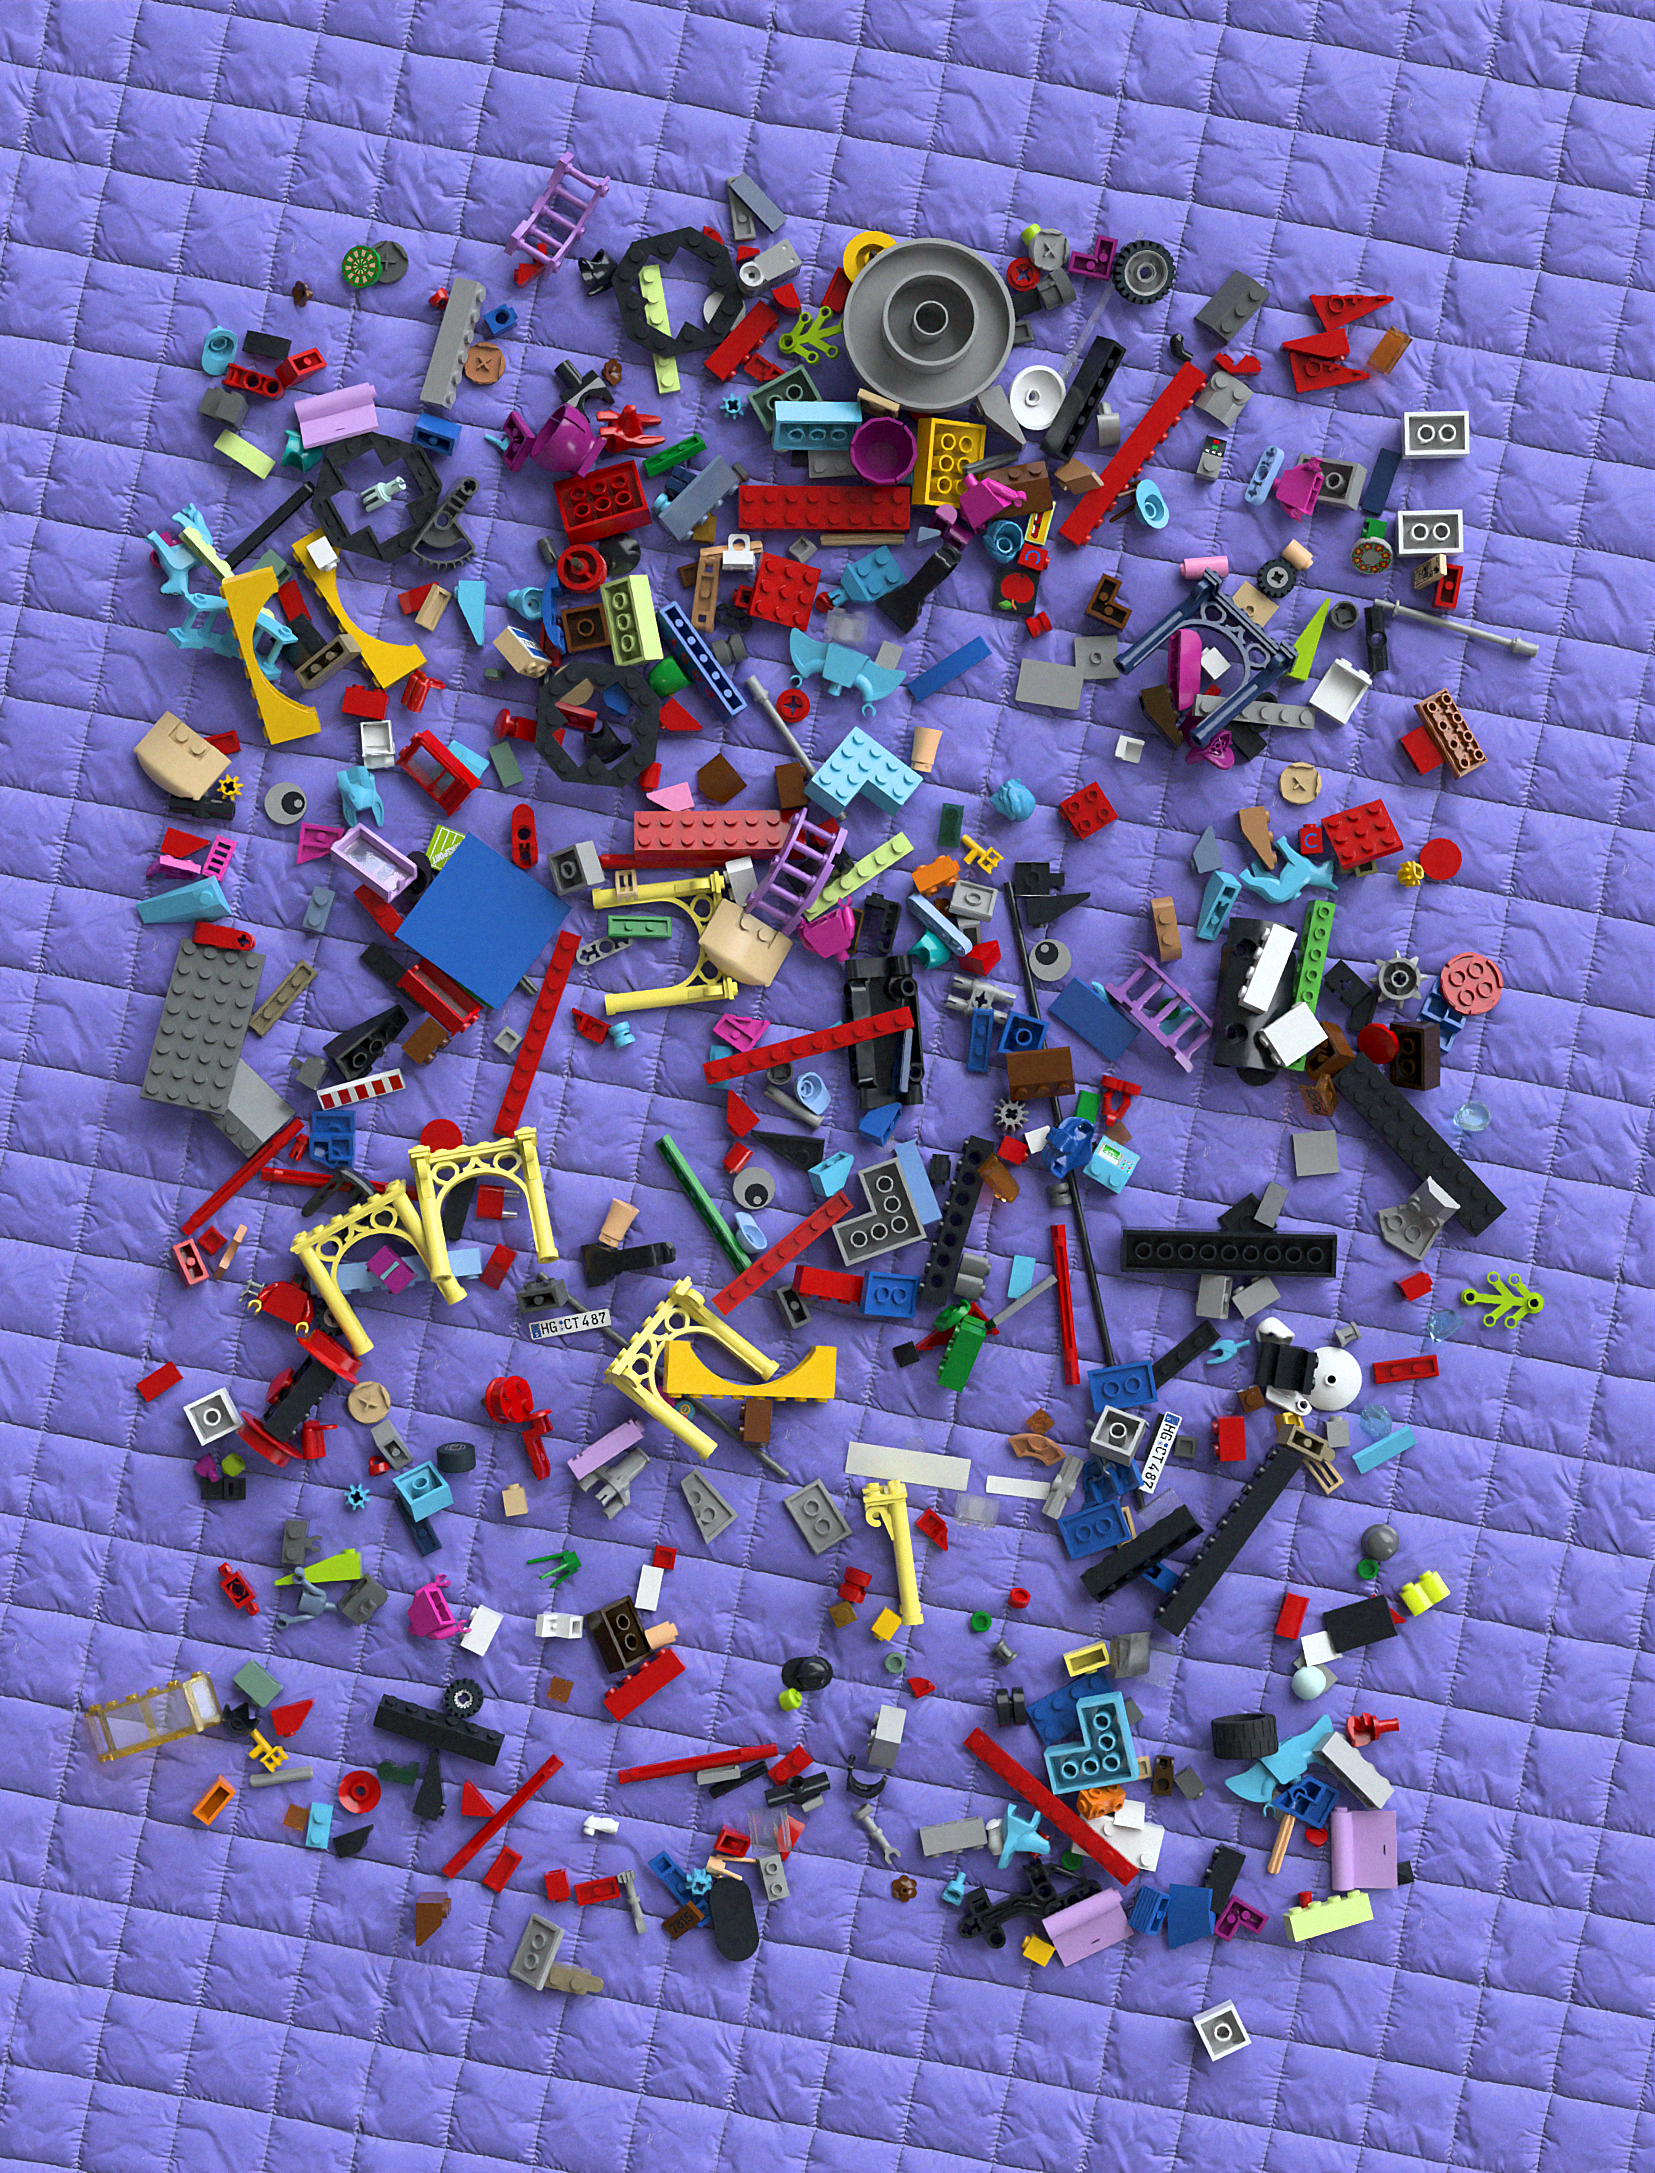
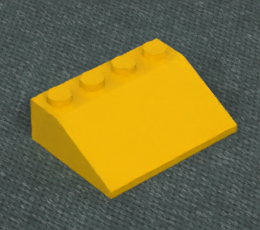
M920 418L918 420L916 443L918 458L914 466L912 505L939 508L941 505L949 504L955 509L960 510L959 497L968 491L962 482V479L965 478L962 467L983 459L986 425L938 418ZM982 473L974 475L978 483L982 480Z

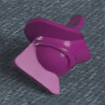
M1191 711L1177 729L1182 731L1183 739L1191 749L1185 757L1186 763L1190 765L1206 759L1218 769L1228 770L1235 761V756L1228 747V745L1232 744L1231 731L1220 730L1210 739V743L1205 748L1200 749L1191 741L1189 732L1205 718L1192 716Z

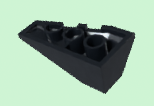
M398 1004L339 1034L322 1049L347 1082L362 1079L373 1069L371 1067L378 1056L381 1058L385 1052L383 1050L390 1041L396 1039L409 1022V1019L403 1008Z

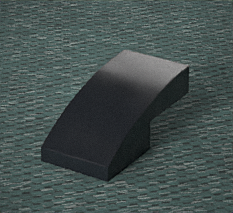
M247 330L242 351L284 361L288 358L292 341L274 335Z
M201 1478V1499L246 1500V1478H219L217 1482H211L210 1478Z

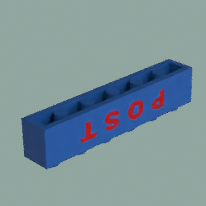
M676 601L660 609L655 614L658 631L721 722L725 724L740 715L748 707L747 703Z

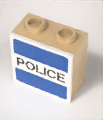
M508 626L492 642L520 674L533 678L540 677L552 663L525 631Z

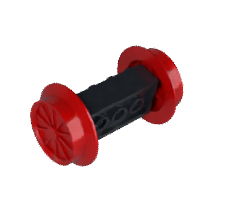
M316 1328L308 1338L297 1337L298 1343L310 1354L292 1376L293 1380L287 1389L283 1388L279 1393L280 1396L277 1401L270 1405L260 1419L242 1410L240 1412L244 1422L236 1431L237 1434L255 1451L282 1468H285L292 1458H303V1454L289 1440L296 1434L298 1424L305 1422L309 1417L311 1407L318 1405L322 1400L324 1390L330 1388L335 1383V1376L338 1374L354 1385L358 1386L360 1384L356 1373L363 1366V1363L335 1339Z

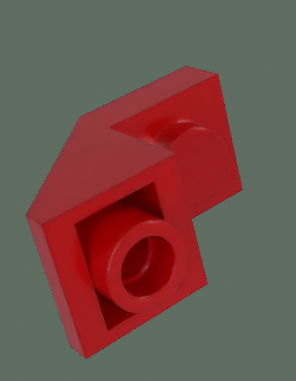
M538 243V249L536 250L547 256V244ZM533 258V262H536V264L519 263V268L514 271V282H517L518 288L523 289L546 270V265Z
M1220 352L1212 361L1220 370L1227 372L1231 376H1257L1262 370L1260 361L1254 356L1250 357L1247 354L1236 366L1233 365L1234 361L1227 354L1222 355Z

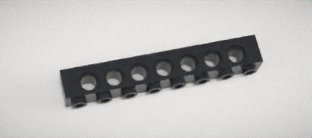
M970 1135L969 1139L965 1138L962 1150L965 1151L963 1159L959 1158L955 1171L959 1173L957 1180L952 1179L949 1191L953 1193L951 1199H946L943 1208V1212H946L944 1221L940 1220L936 1232H939L940 1235L938 1241H933L930 1250L934 1254L932 1261L927 1260L924 1273H927L925 1282L921 1281L918 1293L921 1294L920 1299L942 1306L946 1305L995 1142ZM973 1152L978 1153L981 1158L977 1165H972L968 1160L969 1155ZM965 1173H971L974 1176V1182L971 1185L963 1183L962 1177ZM960 1193H964L968 1197L967 1204L963 1206L958 1205L956 1202V1197ZM959 1214L962 1218L961 1224L958 1226L951 1225V1215ZM947 1234H952L955 1237V1244L953 1246H946L944 1244L943 1238ZM940 1255L948 1256L949 1263L947 1266L941 1267L937 1264V1258ZM934 1275L942 1277L943 1283L940 1287H933L931 1285V1278Z

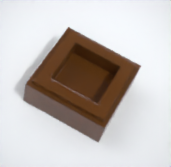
M698 561L678 567L684 589L696 585Z

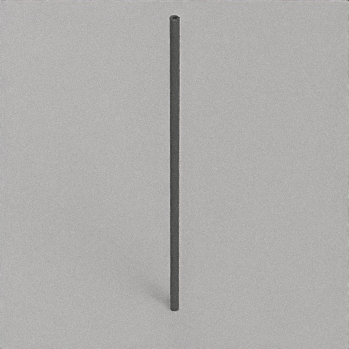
M543 1271L537 1275V1278L542 1282L550 1278ZM567 1292L569 1299L566 1302L580 1313L591 1312V1310ZM609 1325L598 1327L622 1348L627 1350L631 1346L629 1341ZM638 1360L644 1366L647 1367V1364L643 1360ZM656 1364L654 1374L663 1380V1369ZM682 1394V1397L738 1441V1430L700 1399L690 1398V1394ZM745 1447L783 1479L789 1475L787 1470L760 1448Z

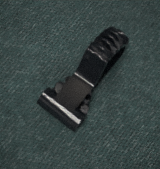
M950 543L944 544L928 559L908 584H904L890 592L888 591L876 603V606L906 635L919 622L917 618L922 614V607L925 605L924 599L952 573L961 561L962 555L959 553V550Z
M670 1241L621 1250L606 1244L600 1245L599 1242L580 1246L588 1288L606 1285V1282L612 1281L622 1271L673 1263L676 1260V1250L673 1242Z

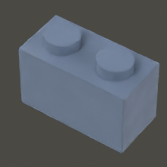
M315 886L302 927L326 934L338 893Z

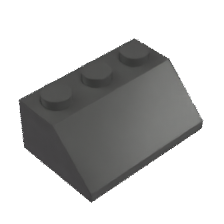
M1236 270L1194 319L1227 346L1265 303L1271 293L1255 279Z

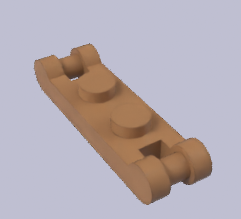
M705 555L700 556L691 624L697 632L703 630L705 633L712 634L714 631L720 572L723 564L722 557L712 559ZM713 567V572H706V568ZM700 615L706 616V622L699 621Z

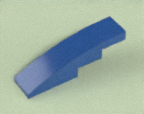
M980 635L907 684V686L919 703L991 655L992 651Z

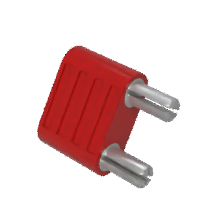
M479 1184L476 1218L502 1220V1218L517 1219V1216L503 1215H517V1212L503 1210L504 1198L519 1197V1195L505 1194V1192L518 1194L520 1192L518 1190L505 1189V1186Z

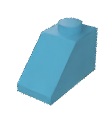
M840 1151L808 1170L815 1193L831 1197L843 1188L854 1160L853 1155Z

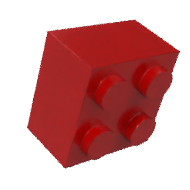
M1242 1415L1214 1416L1215 1421H1211V1432L1216 1438V1442H1212L1213 1455L1219 1461L1246 1460L1244 1417Z

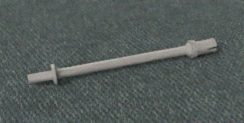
M1375 598L1373 606H1383L1384 610L1392 612L1391 617L1393 618L1396 614L1407 616L1509 647L1511 653L1514 654L1518 652L1535 658L1538 652V644L1523 641L1520 637L1513 639L1505 638L1400 606V600L1398 599L1393 604Z
M756 675L751 676L744 681V684H746L754 696L753 700L755 703L762 704L797 758L805 766L810 777L813 778L817 770L769 701L768 690H764ZM844 810L838 816L840 821L848 817Z

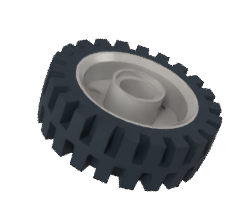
M1136 240L1135 242L1128 243L1127 246H1123L1120 249V253L1115 255L1116 260L1112 262L1113 270H1111V275H1113V278L1111 280L1115 284L1114 288L1126 300L1136 304L1148 305L1156 303L1157 300H1162L1163 296L1170 292L1169 288L1173 287L1174 283L1172 282L1176 278V274H1174L1176 266L1173 264L1175 261L1170 256L1171 253L1164 246L1149 240ZM1146 267L1147 274L1141 278L1140 270Z

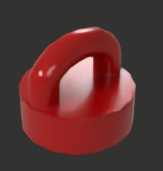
M441 287L428 300V303L432 307L436 306L440 310H446L449 300L448 292ZM442 299L445 301L444 305L440 303Z
M821 592L815 599L816 609L824 614L832 612L835 608L832 604L833 600L830 601L827 595L829 592Z
M377 1455L370 1457L368 1461L369 1468L367 1469L369 1476L376 1477L389 1472L388 1462H385L382 1457ZM374 1461H379V1464L374 1465Z
M1013 1588L1007 1603L1013 1608L1023 1609L1028 1606L1031 1597L1025 1589Z

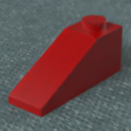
M1345 328L1283 342L1280 346L1281 351L1294 352L1297 355L1313 357L1324 361L1333 360L1334 363L1346 360V357L1350 354Z

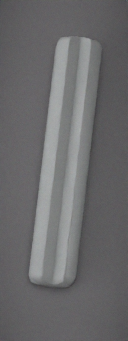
M312 1766L274 1771L273 1773L267 1772L251 1775L250 1784L255 1788L310 1779L314 1775Z

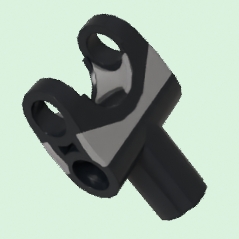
M569 359L563 361L554 370L568 388L559 395L563 403L576 407L584 416H586L584 405L592 397L601 398L610 406L615 403L604 382L594 370H590L582 376Z

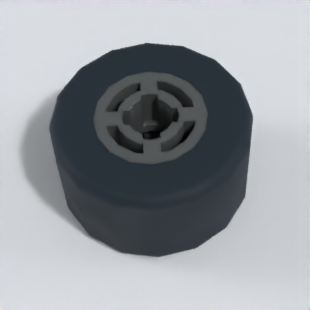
M447 1443L439 1446L436 1450L437 1467L442 1472L463 1473L474 1469L476 1466L475 1447L470 1443Z

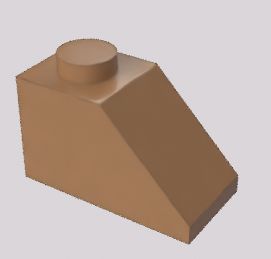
M1071 457L1069 463L1064 462L1053 474L1058 480L1056 484L1064 492L1069 490L1075 495L1104 485L1092 469Z

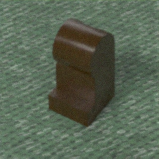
M1156 1755L1150 1794L1171 1796L1174 1756Z

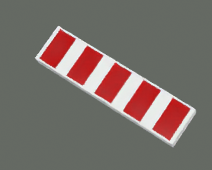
M398 1068L318 1090L317 1095L324 1111L406 1087L401 1071Z

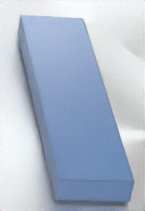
M914 1139L894 1146L922 1225L925 1226L942 1220L943 1217Z

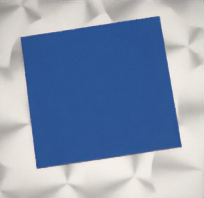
M468 832L394 935L498 1011L572 907Z

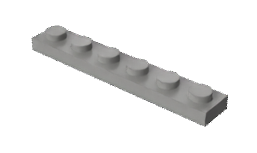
M1194 694L1192 716L1207 717L1228 698ZM1253 701L1233 721L1314 729L1316 708Z

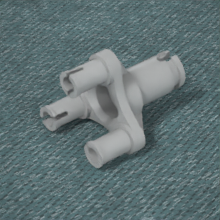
M637 1446L634 1448L635 1451L630 1452L615 1468L601 1465L576 1483L578 1488L585 1494L598 1480L606 1485L594 1497L597 1501L600 1500L599 1503L602 1506H605L613 1496L615 1497L601 1510L610 1520L623 1507L626 1508L631 1503L630 1482L646 1467L647 1463H651L648 1455Z

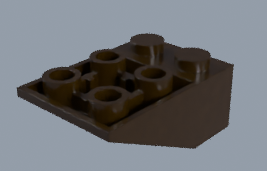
M1166 684L1140 690L1138 697L1143 716L1175 751L1179 750L1184 739L1182 731L1177 730L1176 723L1179 719L1176 709H1172L1171 706L1173 701L1171 688L1167 689Z

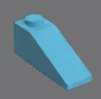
M459 580V586H455V599H458V603L478 646L484 648L485 581Z
M1217 870L1213 871L1205 888L1196 932L1197 937L1216 941L1242 887L1232 874Z

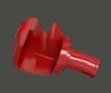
M1362 1712V1716H1350L1346 1719L1344 1735L1351 1747L1367 1745L1372 1741L1379 1740L1381 1733L1398 1732V1718L1378 1720L1376 1715Z

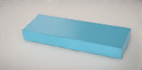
M1406 1425L1356 1453L1352 1458L1359 1472L1363 1474L1417 1444V1441L1410 1427Z

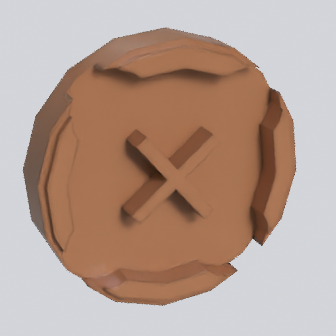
M479 342L468 349V359L464 363L463 368L467 377L474 383L491 385L503 376L506 368L505 357L496 345L489 342Z

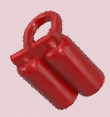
M415 669L414 674H411L400 702L406 705L410 711L421 713L430 687L444 690L446 685L438 679L425 676V672Z
M313 1419L308 1420L309 1422L302 1424L303 1428L300 1430L303 1460L325 1457L326 1450L323 1430L338 1428L337 1424L320 1425L319 1420L313 1421Z

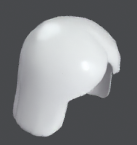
M1274 1317L1266 1318L1256 1329V1338L1262 1342L1290 1345L1295 1337L1292 1331ZM1271 1332L1274 1334L1272 1337L1266 1336Z

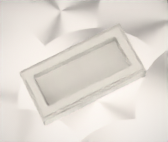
M643 1564L635 1607L656 1611L664 1568Z

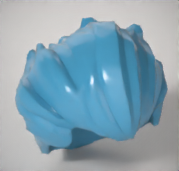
M1005 519L996 520L992 524L989 523L982 540L989 556L997 562L1004 564L1012 561L1018 551L1022 550L1025 543L1019 526Z
M1020 778L1005 781L1003 785L999 786L996 793L990 797V802L995 809L1005 814L1009 820L1015 819L1016 822H1023L1034 812L1035 797L1026 789L1025 785L1021 784Z

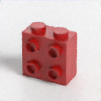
M1096 781L1059 804L1060 809L1058 812L1064 821H1069L1072 826L1069 830L1075 839L1079 837L1081 841L1118 818V815Z

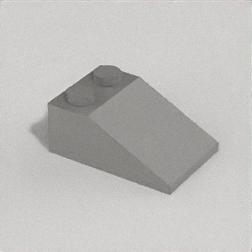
M1001 385L988 389L977 396L974 402V410L978 418L982 416L986 424L1018 450H1025L1027 442Z
M1300 454L1297 466L1309 462L1312 457L1323 459V462L1319 464V468L1322 471H1314L1324 477L1316 502L1356 511L1367 469L1359 463Z

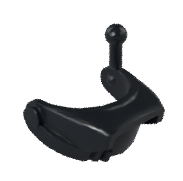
M854 1754L849 1755L847 1791L851 1790L855 1795L866 1798V1800L878 1796L884 1789L887 1777L883 1775L876 1784L867 1785L858 1782L852 1775L853 1762L856 1760V1756Z

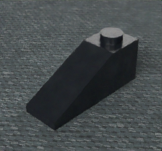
M1090 892L1026 899L1028 925H1033V929L1045 928V924L1052 922L1088 899Z
M434 1749L412 1813L437 1821L439 1816L443 1817L447 1804L443 1803L445 1792L439 1750Z

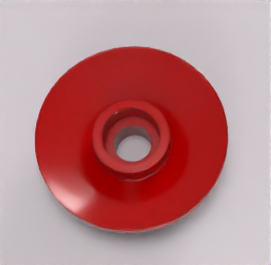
M364 1770L350 1772L342 1779L339 1785L338 1795L340 1802L347 1810L353 1813L371 1811L381 1798V1786L378 1779L370 1772ZM357 1788H364V1794H358Z

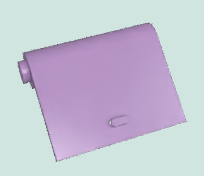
M369 382L294 402L300 422L304 449L379 430L373 399L377 398L374 385L370 386Z
M1346 1806L1334 1807V1810L1330 1811L1332 1889L1340 1891L1352 1890L1354 1888L1397 1889L1396 1811L1347 1810Z
M1110 1887L1042 1920L1065 1967L1134 1934L1119 1903L1123 1899L1118 1889L1113 1890Z

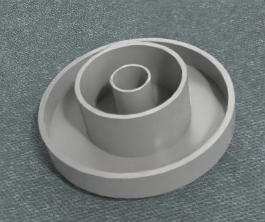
M940 238L907 240L895 244L876 255L866 264L854 280L844 308L842 322L843 342L848 360L854 372L873 394L900 404V409L925 414L947 412L967 405L977 399V396L991 387L1002 372L1009 357L1015 335L1013 303L999 273L985 258L974 250L962 244Z

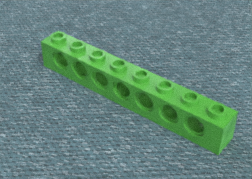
M1320 900L1308 901L1295 966L1290 1010L1293 1009L1292 1006L1297 1002H1305L1313 1015H1315L1336 906L1334 903ZM1307 1053L1287 1067L1279 1065V1069L1304 1072Z

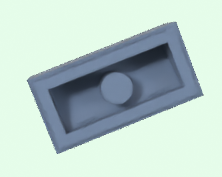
M921 526L916 548L939 541L940 530Z

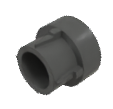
M1061 267L1043 277V280L1035 284L1037 295L1046 310H1051L1058 306H1066L1077 300L1074 288Z

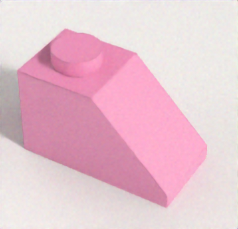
M688 782L646 794L648 800L668 811H691V809L695 808Z

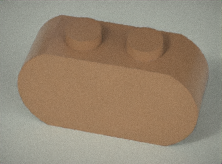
M1172 896L1150 899V912L1160 962L1182 959V948Z

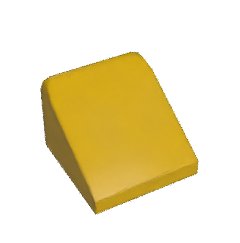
M1290 1411L1274 1416L1278 1433L1282 1423L1295 1424L1305 1429L1301 1416Z

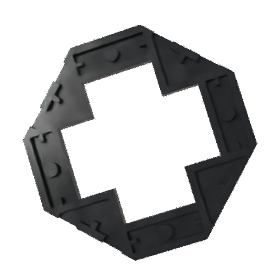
M691 226L633 241L611 278L627 338L663 359L720 345L726 339L744 307L728 248ZM681 247L716 267L706 286L723 295L724 298L705 331L685 321L676 339L639 319L648 303V299L632 291L631 288L650 255L670 264L677 250Z
M371 431L346 438L326 449L310 509L331 546L391 563L411 552L409 546L437 508V501L443 484L422 446ZM373 448L383 467L403 458L423 494L421 497L405 505L415 525L382 543H379L370 525L351 535L330 498L348 487L338 468ZM420 540L415 549L425 544V542Z
M572 661L540 687L534 749L561 782L623 788L656 760L661 700L634 667ZM586 678L600 695L617 682L644 714L628 727L629 731L641 745L611 770L606 768L596 754L578 767L552 736L556 730L568 721L555 706V703Z

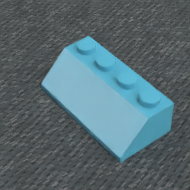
M775 401L773 412V450L849 451V443L855 430L862 426L860 402Z

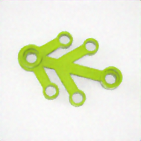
M828 306L821 307L819 315L814 322L809 312H802L799 315V321L791 333H785L780 337L778 342L779 349L784 354L795 352L804 357L810 365L815 366L820 362V356L815 351L809 352L800 346L810 343L825 352L831 360H836L840 356V350L836 346H830L820 339L841 334L843 318L840 320L839 325L820 330L824 322L833 317V311ZM829 310L828 315L823 316V313ZM809 316V319L803 322L804 317ZM812 324L806 334L800 335L805 326ZM792 341V345L787 347V343ZM832 350H836L834 355H830ZM815 355V360L810 361V358Z
M1490 1271L1486 1275V1280L1488 1283L1493 1284L1501 1295L1479 1294L1471 1288L1464 1289L1460 1294L1461 1302L1469 1306L1474 1305L1476 1302L1501 1304L1490 1314L1483 1316L1482 1322L1488 1327L1494 1326L1496 1320L1513 1305L1522 1307L1512 1316L1505 1317L1503 1323L1509 1329L1515 1328L1517 1322L1527 1313H1538L1544 1307L1543 1297L1536 1292L1530 1293L1521 1282L1520 1275L1516 1273L1510 1274L1507 1281L1511 1286L1516 1287L1522 1297H1514L1500 1280V1275L1495 1271ZM1491 1274L1497 1276L1496 1281H1490L1489 1277ZM1512 1276H1517V1283L1513 1284L1511 1282ZM1468 1293L1473 1294L1472 1301L1466 1299ZM1532 1299L1537 1300V1305L1535 1307H1532L1530 1305V1301ZM1488 1316L1493 1318L1491 1324H1487L1485 1321ZM1509 1318H1512L1514 1320V1324L1512 1326L1507 1325V1320Z

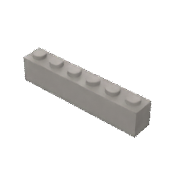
M455 277L420 396V400L427 405L451 410L452 404L456 400L457 386L461 382L462 369L468 359L469 345L474 338L473 331L480 318L481 304L486 297V287L479 282Z

